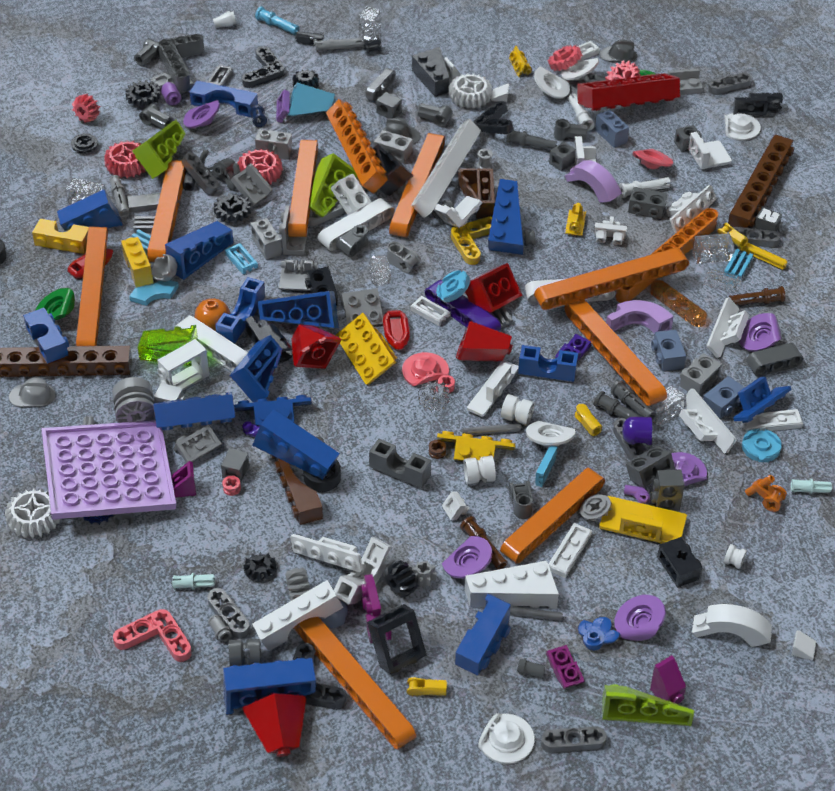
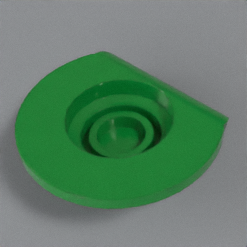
M60 288L51 292L42 299L35 311L45 308L48 314L51 313L54 320L65 317L74 309L75 295L73 290L70 288Z

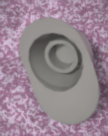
M38 377L28 379L25 383L15 387L9 394V401L17 407L46 406L54 401L55 390L45 380Z

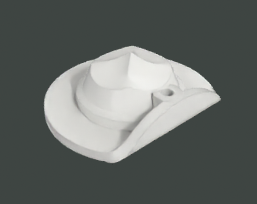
M599 59L579 61L572 65V67L562 70L561 76L564 80H583L585 75L592 73L598 66Z
M541 66L535 71L534 79L536 84L544 93L557 99L565 98L569 94L570 86L567 81Z
M733 113L724 115L725 133L728 138L737 141H747L759 135L761 126L754 117L746 114L733 115Z
M536 421L527 427L526 435L531 441L542 446H559L571 441L575 437V429Z
M496 713L485 727L478 745L480 750L490 760L500 764H515L524 760L531 753L534 746V733L524 719L513 714Z

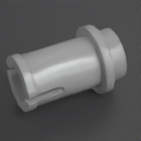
M219 615L210 617L208 624L215 632V638L221 642L229 640L231 629L224 624Z

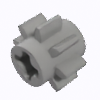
M428 561L417 562L416 568L412 567L413 572L416 573L415 576L418 579L417 584L419 587L431 586V580H436L435 565L431 566Z

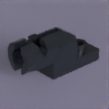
M768 92L749 93L748 97H735L733 115H766L767 111L781 110L782 106L780 103H783L782 93L771 94Z
M252 316L245 318L246 332L254 344L271 335L282 348L279 362H285L292 358L293 354L291 353L290 345L274 324L261 327L260 323L256 322Z

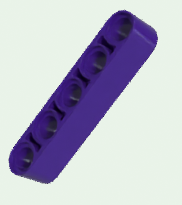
M442 280L436 281L425 289L424 293L428 300L450 311V316L466 328L469 321L497 331L501 330V324L494 316L470 302L464 295L451 302L440 300L436 291L438 285L440 284L441 286L443 283Z

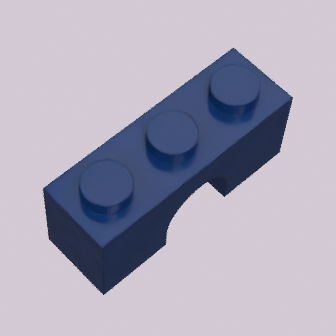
M41 308L23 315L26 329L33 340H38L40 353L47 363L69 356L67 350L69 342L66 337H62V331L59 325H55V320L51 313L48 314L45 308Z
M522 345L518 374L574 382L578 353L559 350L557 358L546 359L540 353L541 347Z

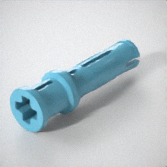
M259 7L256 11L255 18L265 21L267 25H275L293 35H296L300 29L298 25L276 16L275 12H269L264 7Z

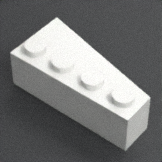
M547 561L465 576V593L470 607L485 608V598L487 594H490L511 604L512 607L530 606V608L539 609V606H549V609H557L559 594Z

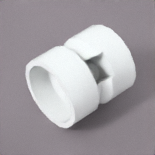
M508 394L502 406L501 418L510 421L516 419L517 423L528 426L534 412L535 402L525 399L520 401L519 397Z
M493 456L481 457L480 460L476 458L464 459V475L467 485L477 484L480 480L484 483L495 481L496 472Z

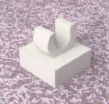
M451 491L442 507L450 520H457L461 514L467 513L469 506H466L465 500L461 498L458 492Z

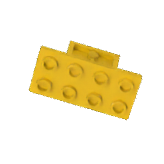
M361 313L335 335L341 338L340 344L366 385H370L396 363L397 356L382 333L371 324L364 313Z
M608 496L612 509L608 511L607 516H602L599 525L600 529L658 543H665L682 537L687 514Z

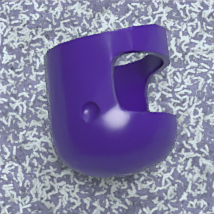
M627 418L622 427V435L625 442L631 445L635 443L652 445V418Z

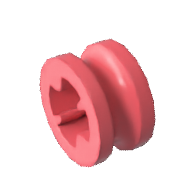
M450 375L441 376L438 379V390L444 394L453 392L455 389V379Z
M227 476L222 481L225 494L234 496L240 492L241 485L238 477Z

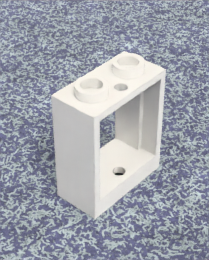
M196 339L157 360V371L160 376L159 385L164 383L185 390L209 376L207 350ZM192 361V366L174 376L171 375V371Z

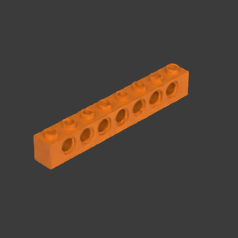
M338 99L326 114L361 185L374 194L388 180L385 175L386 171L380 165L381 161L375 156L376 152L370 146L371 142L366 138L367 134L361 128L362 124L356 119L357 115L352 111L353 107L347 101L343 102Z

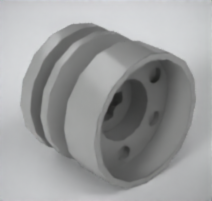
M130 377L119 381L113 387L112 396L115 417L118 423L151 421L155 419L153 405L155 402L152 385L149 381L139 377Z

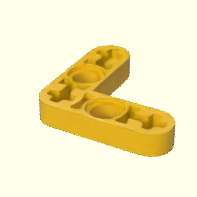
M492 217L471 221L460 228L454 226L451 229V240L467 264L476 265L480 262L481 253L473 239L489 235ZM472 228H477V229H479V230H478V231H472V230H470V229H472ZM462 244H469L470 246L464 247Z

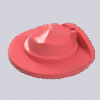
M654 149L633 151L632 153L648 169H659L661 166L671 167L673 165V160L670 157Z
M422 352L414 354L405 360L402 366V375L410 385L417 386L438 380L443 375H449V366L441 356Z

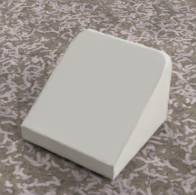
M447 57L444 58L449 77L451 79H455L456 76L460 77L461 74Z
M509 84L493 89L491 101L507 102Z
M796 630L791 655L813 660L816 641L803 632Z

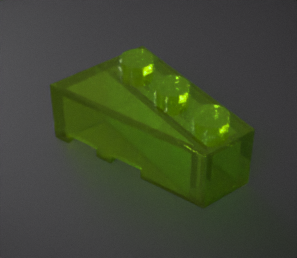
M191 325L190 328L185 329L175 327L174 330L168 331L165 329L143 331L137 346L139 360L158 362V359L194 339L198 341L197 326ZM189 361L182 366H192V361Z

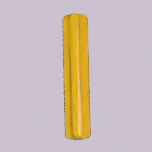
M747 243L743 248L738 247L740 251H746L747 254L752 253L753 257L782 270L787 266L788 261L753 244Z

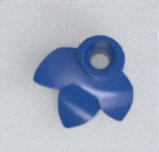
M608 617L596 618L593 623L583 620L578 627L579 634L583 636V643L586 648L593 651L599 650L603 644L615 642L620 636V632L611 630V620Z

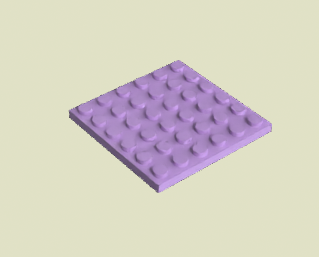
M156 420L42 428L51 519L176 509L163 431H161V427H156Z

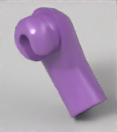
M625 485V495L634 496L642 504L650 502V495L645 488Z

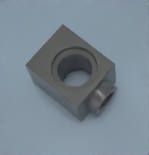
M385 92L376 100L377 114L386 118H396L402 112V99Z
M694 125L676 129L674 143L681 152L689 150L690 133L697 132L700 138H702L701 132Z
M565 142L560 143L550 150L549 164L563 171L575 162L576 149Z
M230 448L221 464L222 478L236 476L240 479L241 483L250 466L248 452Z

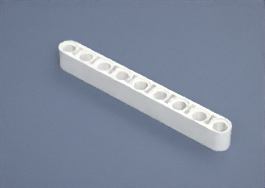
M470 118L461 124L411 204L423 218L427 217L434 210L481 132Z

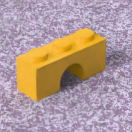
M39 219L32 231L35 246L85 254L89 227L73 224L69 231L59 232L57 221Z
M139 237L122 240L123 256L127 267H130L135 287L153 284L151 266Z

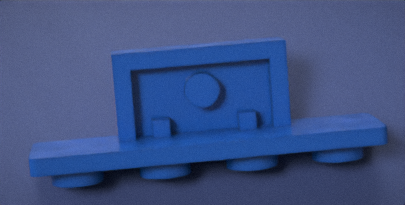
M759 377L737 392L743 411L733 417L734 421H742V423L752 421L753 417L763 413L764 409L775 405V401L786 397V394L792 390L791 386L776 387L770 391L766 377Z
M298 395L296 399L278 397L275 401H269V399L264 398L258 399L254 403H249V400L238 401V404H234L235 412L254 410L256 426H260L273 409L294 422L293 406L311 405L312 399L307 397V395Z

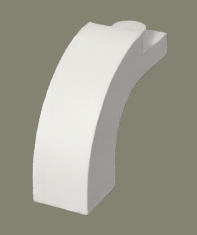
M371 537L361 559L363 570L361 572L353 570L348 575L340 576L334 589L338 599L349 605L361 601V597H363L361 585L364 584V575L373 574L376 585L387 566L384 563L392 546L376 537Z
M717 604L708 606L706 613L694 616L692 633L696 638L718 632H728L742 637L751 647L771 643V623L761 614L749 608L731 604Z

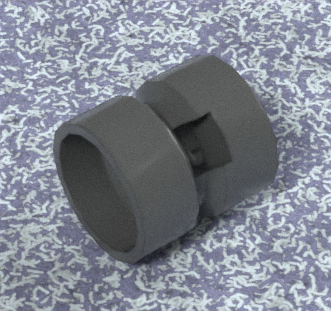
M242 639L229 640L230 666L261 663L260 639H248L246 642H243ZM250 648V658H245L244 649Z

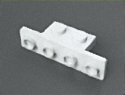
M708 185L700 193H684L678 201L672 203V206L666 210L668 216H672L670 222L675 234L717 200L712 185Z
M730 297L725 299L707 343V348L716 358L721 357L725 345L736 343L741 339L749 318V314L746 311L739 312V308Z
M506 360L501 361L467 406V410L484 417L497 398L501 396L506 386L510 384L512 378L518 372L519 366Z
M690 389L682 400V404L687 409H682L679 416L698 440L714 441L723 453H728L737 439L696 390Z
M296 534L290 536L293 552L357 572L363 570L361 555L357 552L356 546L326 537L316 541Z

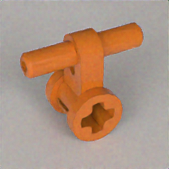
M772 475L756 480L752 486L745 490L747 496L757 492L763 497V506L771 512L779 511L781 501L787 496V492L783 487L770 485L775 481Z

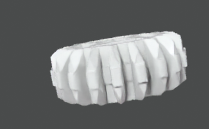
M461 74L460 77L456 76L450 83L449 96L452 102H455V105H460L461 108H480L481 105L485 106L486 103H489L492 96V87L489 80L481 77L480 74Z
M33 488L29 492L25 489L23 494L18 492L17 497H11V502L7 503V509H5L6 522L12 532L15 531L17 536L22 534L24 538L28 535L32 539L35 535L42 537V533L49 534L50 529H55L56 524L60 523V519H51L48 491L45 492L42 488L39 491Z

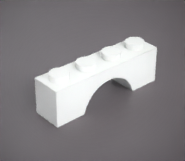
M326 580L253 623V626L268 651H271L288 641L290 631L298 623L312 617L327 618L342 609L343 606L330 583Z

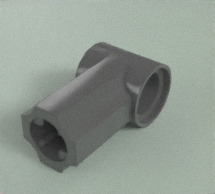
M146 39L143 48L134 55V61L139 66H144L154 56L160 57L159 43L152 39Z
M421 103L418 110V117L432 120L439 127L446 126L453 115L452 109L446 105L439 108Z
M150 104L139 113L140 120L146 125L152 123L164 128L173 122V117L162 113L155 104Z
M566 119L556 120L553 134L556 140L575 139V136H582V140L586 139L587 125L571 124Z

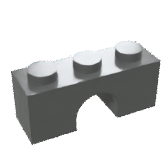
M378 438L369 451L370 468L421 489L431 476V459L413 453L409 460L403 459L398 455L396 445Z

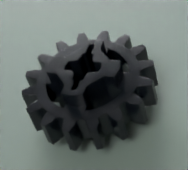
M139 80V83L133 82V85H128V89H125L128 104L138 105L139 108L143 105L148 107L149 104H154L153 102L158 103V99H161L160 87H158V84H154L153 81L149 83L147 80L144 82Z
M228 193V196L222 195V198H217V202H214V214H216L217 219L221 218V222L227 220V223L231 221L237 223V220L243 221V217L248 218V214H251V201H249L248 197L244 198V194L238 196L237 193L234 195Z

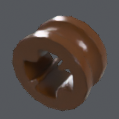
M433 440L429 443L428 453L430 457L441 459L445 456V442Z

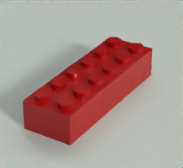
M660 73L577 84L578 104L583 105L584 108H591L592 111H599L603 107L614 109L618 105L629 107L633 103L644 105L648 101L650 103H659V100L663 99L664 101H673L674 98L680 97V78Z

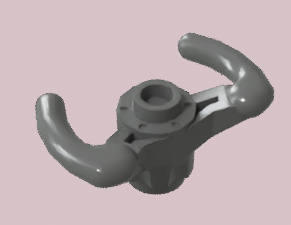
M207 149L203 150L199 158L203 164H205L206 157L209 154ZM225 158L214 163L212 167L207 168L209 171L213 170L210 172L212 175L223 179L229 189L235 190L237 188L231 179L233 178V172L234 176L240 173L239 164L233 159Z

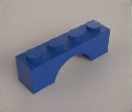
M197 80L190 90L191 105L202 106L218 100L219 103L233 106L237 115L252 117L250 110L258 105V93Z
M247 277L240 287L238 301L232 313H223L216 323L217 333L234 344L237 342L246 328L245 318L253 317L259 308L258 301L265 299L264 281Z

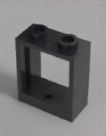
M402 604L367 622L379 666L389 674L397 673L403 667L417 663L421 658L427 656L415 610L409 606ZM406 623L413 648L391 658L384 634Z

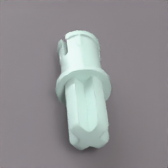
M813 479L791 480V492H805L812 495V492L830 493L832 491L831 482L813 481Z
M192 573L191 575L184 576L173 575L172 578L173 589L192 588V590H195L197 587H213L215 585V576L213 574L195 575V573Z

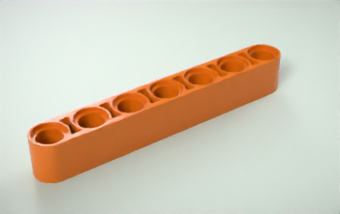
M586 468L509 536L502 544L500 552L516 564L522 562L575 514L587 498L596 495L602 489L605 478L592 469Z

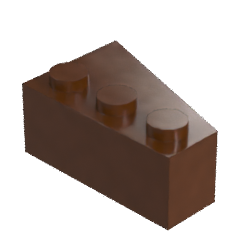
M459 168L458 185L464 196L482 201L479 210L474 213L476 218L493 217L495 207L493 169Z

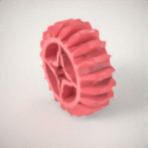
M127 140L126 142L120 141L119 144L114 143V146H109V150H106L104 155L105 167L109 173L118 175L120 178L131 176L134 178L135 175L140 176L141 172L144 173L146 171L132 152L141 143H135V141L128 142Z
M262 148L260 150L254 149V151L248 150V153H243V156L239 157L237 161L240 172L249 164H252L269 185L272 182H276L282 174L281 159L274 151L269 152L268 149L265 151Z

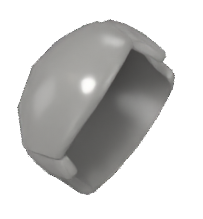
M163 254L164 257H157L152 267V277L155 280L166 282L175 276L177 262L171 255Z

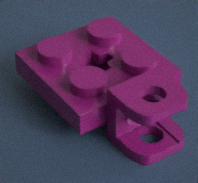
M373 574L364 575V584L361 585L363 595L361 597L362 607L367 612L365 614L366 623L381 615V606ZM367 624V633L371 644L373 642ZM392 631L385 633L387 641L392 640Z

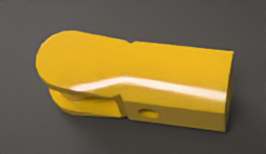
M726 222L723 224V228L717 230L721 237L731 241L740 248H743L748 243L746 236Z
M578 404L574 415L575 418L582 423L591 436L601 433L603 426L593 416L585 404Z
M411 677L407 680L409 685L407 694L410 696H446L447 680H430Z

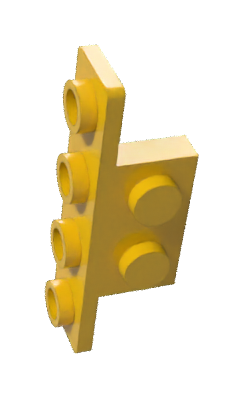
M442 431V434H437L438 440L456 443L454 460L464 461L467 458L480 460L481 457L493 456L494 459L495 448L516 449V444L512 443L510 439L494 441L492 437L481 436V439L473 438L471 434L456 436L450 431Z

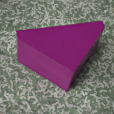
M188 461L171 475L175 498L196 496L193 462Z

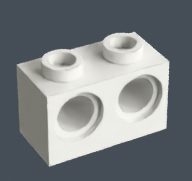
M354 174L337 181L330 188L347 215L372 203Z

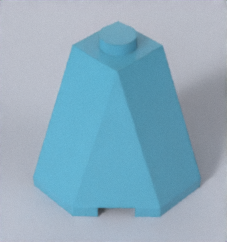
M296 83L290 98V110L287 116L327 112L337 99L334 98L335 94Z

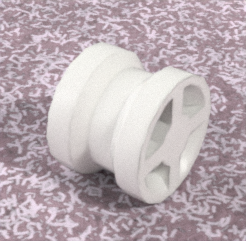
M731 544L726 553L724 563L727 565L733 564L735 568L740 569L747 550L737 549L735 545Z

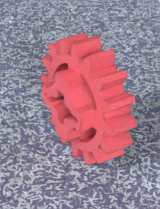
M564 46L562 49L555 51L553 56L549 57L548 63L550 68L554 71L557 69L559 71L566 70L568 67L578 63L577 60L581 59L582 52L579 46Z
M622 61L620 65L616 63L615 68L610 67L612 71H607L608 76L605 79L613 80L641 75L635 63L631 64L628 61L625 64Z

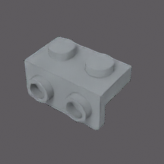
M249 164L243 171L231 179L241 194H244L245 198H249L252 207L265 199L272 191L269 183L265 181L252 164Z

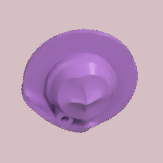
M216 100L190 109L183 119L184 125L187 128H197L210 124L220 108L219 101Z
M763 313L747 320L742 337L739 340L740 345L747 351L756 352L768 349L781 340V331L776 316L772 313Z
M683 452L671 453L675 470H682L685 486L707 480V469L699 458Z
M470 536L441 564L445 572L451 577L465 578L466 575L482 572L488 566L492 559V548L484 538Z
M653 595L633 597L626 601L617 611L614 621L615 628L620 632V637L627 640L641 641L650 639L656 635L662 626L666 616V609L662 601Z

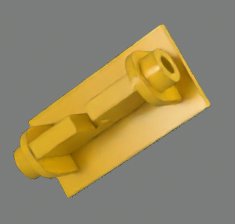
M515 45L509 55V60L518 77H520L521 73L529 75L532 68L527 63L524 52L519 51Z
M580 203L574 204L572 210H569L565 234L583 235L586 212L583 211V206Z

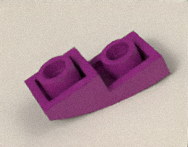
M567 645L546 652L548 661L563 689L584 683V678L577 661H573Z

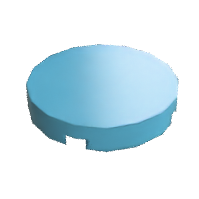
M460 270L449 273L443 278L441 286L440 284L438 285L436 293L443 302L456 300L467 290L470 284L468 274Z
M753 429L744 435L742 449L746 456L752 460L770 462L779 456L781 440L770 430Z

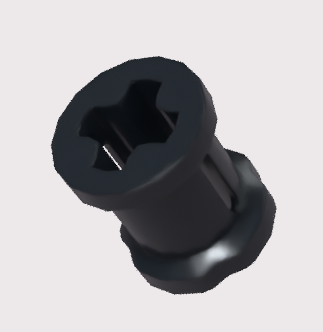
M377 38L370 41L365 39V53L368 54L372 51L382 52L381 39Z

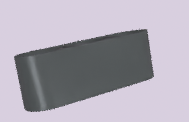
M788 343L753 352L747 357L746 362L755 376L760 377L795 368L803 362L804 358L794 343Z

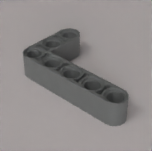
M191 34L160 40L158 42L160 59L171 80L176 85L178 91L190 90V73L182 58L204 53L203 35Z

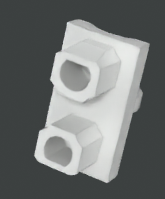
M610 216V221L603 220V223H595L594 235L596 236V242L605 243L606 237H613L614 245H622L623 239L626 238L627 226L620 225V222H614V216Z

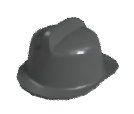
M625 39L617 40L612 46L603 48L600 51V57L611 62H632L638 56L634 50V42Z
M388 118L386 127L383 129L387 132L413 139V144L417 143L421 137L420 132L408 126L403 118Z

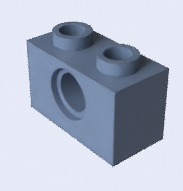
M611 109L596 115L595 130L613 148L628 142L629 127Z
M677 330L655 332L654 340H651V348L656 353V362L660 364L662 372L684 369L686 354Z
M728 376L707 392L703 400L718 418L722 419L724 416L730 415L735 407L742 405L737 392L745 387Z

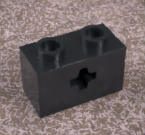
M682 537L659 544L657 558L677 588L699 580L702 570L701 562L694 557L689 544L685 543Z

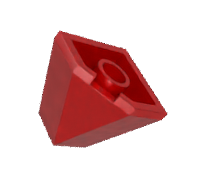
M469 321L459 344L456 359L467 361H503L506 354L510 355L513 347V344H510L512 336Z
M298 325L291 338L294 366L326 369L341 342V338L315 326Z
M274 693L243 707L246 717L267 753H274L278 757L290 755L292 750L299 748L306 705L305 696Z

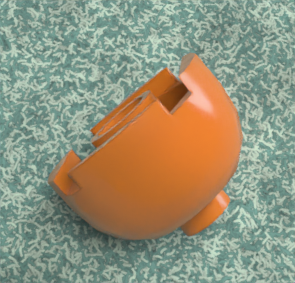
M209 298L199 303L195 309L194 318L216 331L215 325L222 314L231 313L227 304L222 300Z

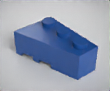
M487 594L485 598L486 606L483 612L478 611L475 616L478 621L471 630L468 629L455 653V665L477 676L482 669L485 670L487 668L492 653H497L501 644L500 641L503 637L506 638L511 630V626H509L511 604L490 594Z

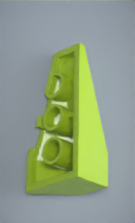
M334 153L321 159L316 170L309 209L322 218L338 201L330 188L337 181L351 174H354L357 178L354 169Z
M617 684L604 685L602 720L692 725L694 710L627 686H619Z

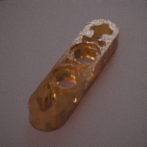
M655 280L651 283L650 293L660 302L695 327H702L706 324L707 313L666 282ZM667 297H675L676 300H669ZM686 306V307H688L689 309H688V310H683V309H681L680 307Z

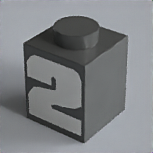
M762 207L756 217L754 229L780 232L783 225L781 221L782 214Z

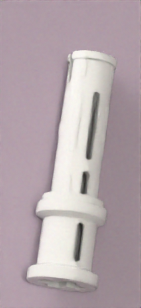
M573 94L574 98L570 95L568 100L576 113V121L580 125H587V132L592 130L594 121L590 119L589 112L581 104H578L577 94Z
M666 177L645 182L620 183L619 188L622 192L620 197L626 198V196L631 195L634 187L648 190L670 188L671 184H667L670 182V179Z

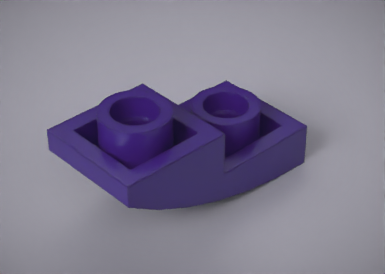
M575 334L568 344L564 343L560 350L578 353L579 360L592 344L591 341Z

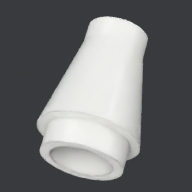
M228 11L213 19L215 28L233 26V24L237 23L233 11Z

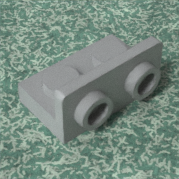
M699 69L668 71L669 75L680 78V95L702 93L703 87L699 80Z
M209 425L204 428L199 426L188 437L183 435L175 441L176 444L173 450L175 452L179 451L186 463L188 461L194 462L220 447L221 442Z

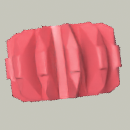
M83 94L76 97L72 103V111L76 113L75 116L79 117V121L87 123L94 121L100 114L98 109L101 106L97 105L98 100H94L93 95Z

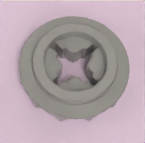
M605 495L591 496L582 503L580 514L586 521L591 520L594 522L598 518L601 520L602 516H607L608 511L612 509L611 501Z

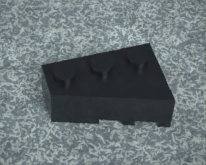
M440 47L412 55V72L432 95L438 97L449 93V74Z
M377 144L373 148L376 152L375 156L381 161L380 165L385 169V175L388 179L379 190L390 196L414 175L389 151Z

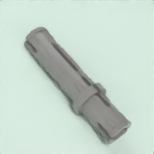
M329 38V40L315 41V50L333 51V49L363 48L362 38L338 40Z
M113 175L109 179L112 187L111 193L115 197L119 216L125 218L130 215L124 194L125 188L121 184L120 177Z

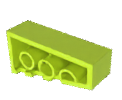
M174 120L132 151L152 179L167 170V165L173 159L172 156L176 153L177 146L182 142L186 132L179 122Z

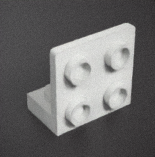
M697 132L690 133L688 149L700 169L731 164L732 159L719 140L704 143Z
M466 196L455 209L437 204L434 211L445 223L460 228L467 223L468 218L479 210L482 201Z

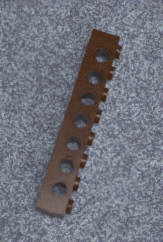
M774 134L729 214L728 224L730 226L741 228L754 226L756 216L762 209L761 206H765L767 196L771 195L773 186H776L778 182V176H781L783 173V166H787L789 156L792 157L795 147H792L794 140Z
M130 345L69 346L67 348L69 356L47 363L40 353L39 347L0 348V377L130 375L132 365Z

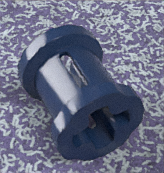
M259 105L252 107L250 110V115L253 117V125L256 127H262L267 123V118L264 115L265 110Z

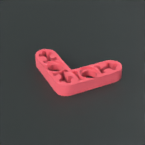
M160 609L116 630L113 634L114 645L119 650L129 649L149 638L159 635L176 661H187L192 654L190 643L170 612L165 609ZM162 618L163 620H166V626H165V627H164V624L162 623V621L159 620V619ZM141 626L149 628L144 633L137 632V629ZM169 632H175L178 634L173 639H169L166 637V635ZM179 644L180 648L183 651L185 650V652L181 653V651H178L177 645Z

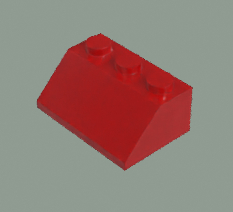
M508 263L470 280V284L465 291L470 302L490 313L523 296Z

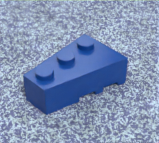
M105 189L57 211L60 225L65 232L69 231L73 224L85 227L107 228L123 225L119 211Z
M271 335L256 342L229 375L253 403L257 402L258 399H264L269 396L270 391L268 389L274 379L273 372L277 368L282 348Z

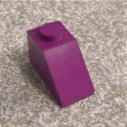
M671 655L654 666L650 690L658 698L675 704L681 703L684 699L686 684L675 658Z

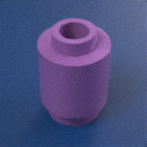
M171 82L163 84L161 93L168 105L178 104L181 100V95L176 85Z

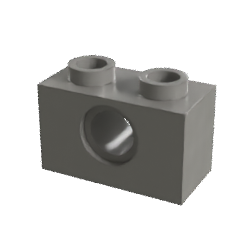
M259 129L255 138L256 150L262 148L263 151L267 149L269 152L274 151L280 159L289 160L292 152V133Z

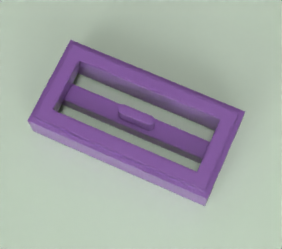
M283 90L277 99V122L282 123L283 118L285 119L286 114L289 113L290 91Z

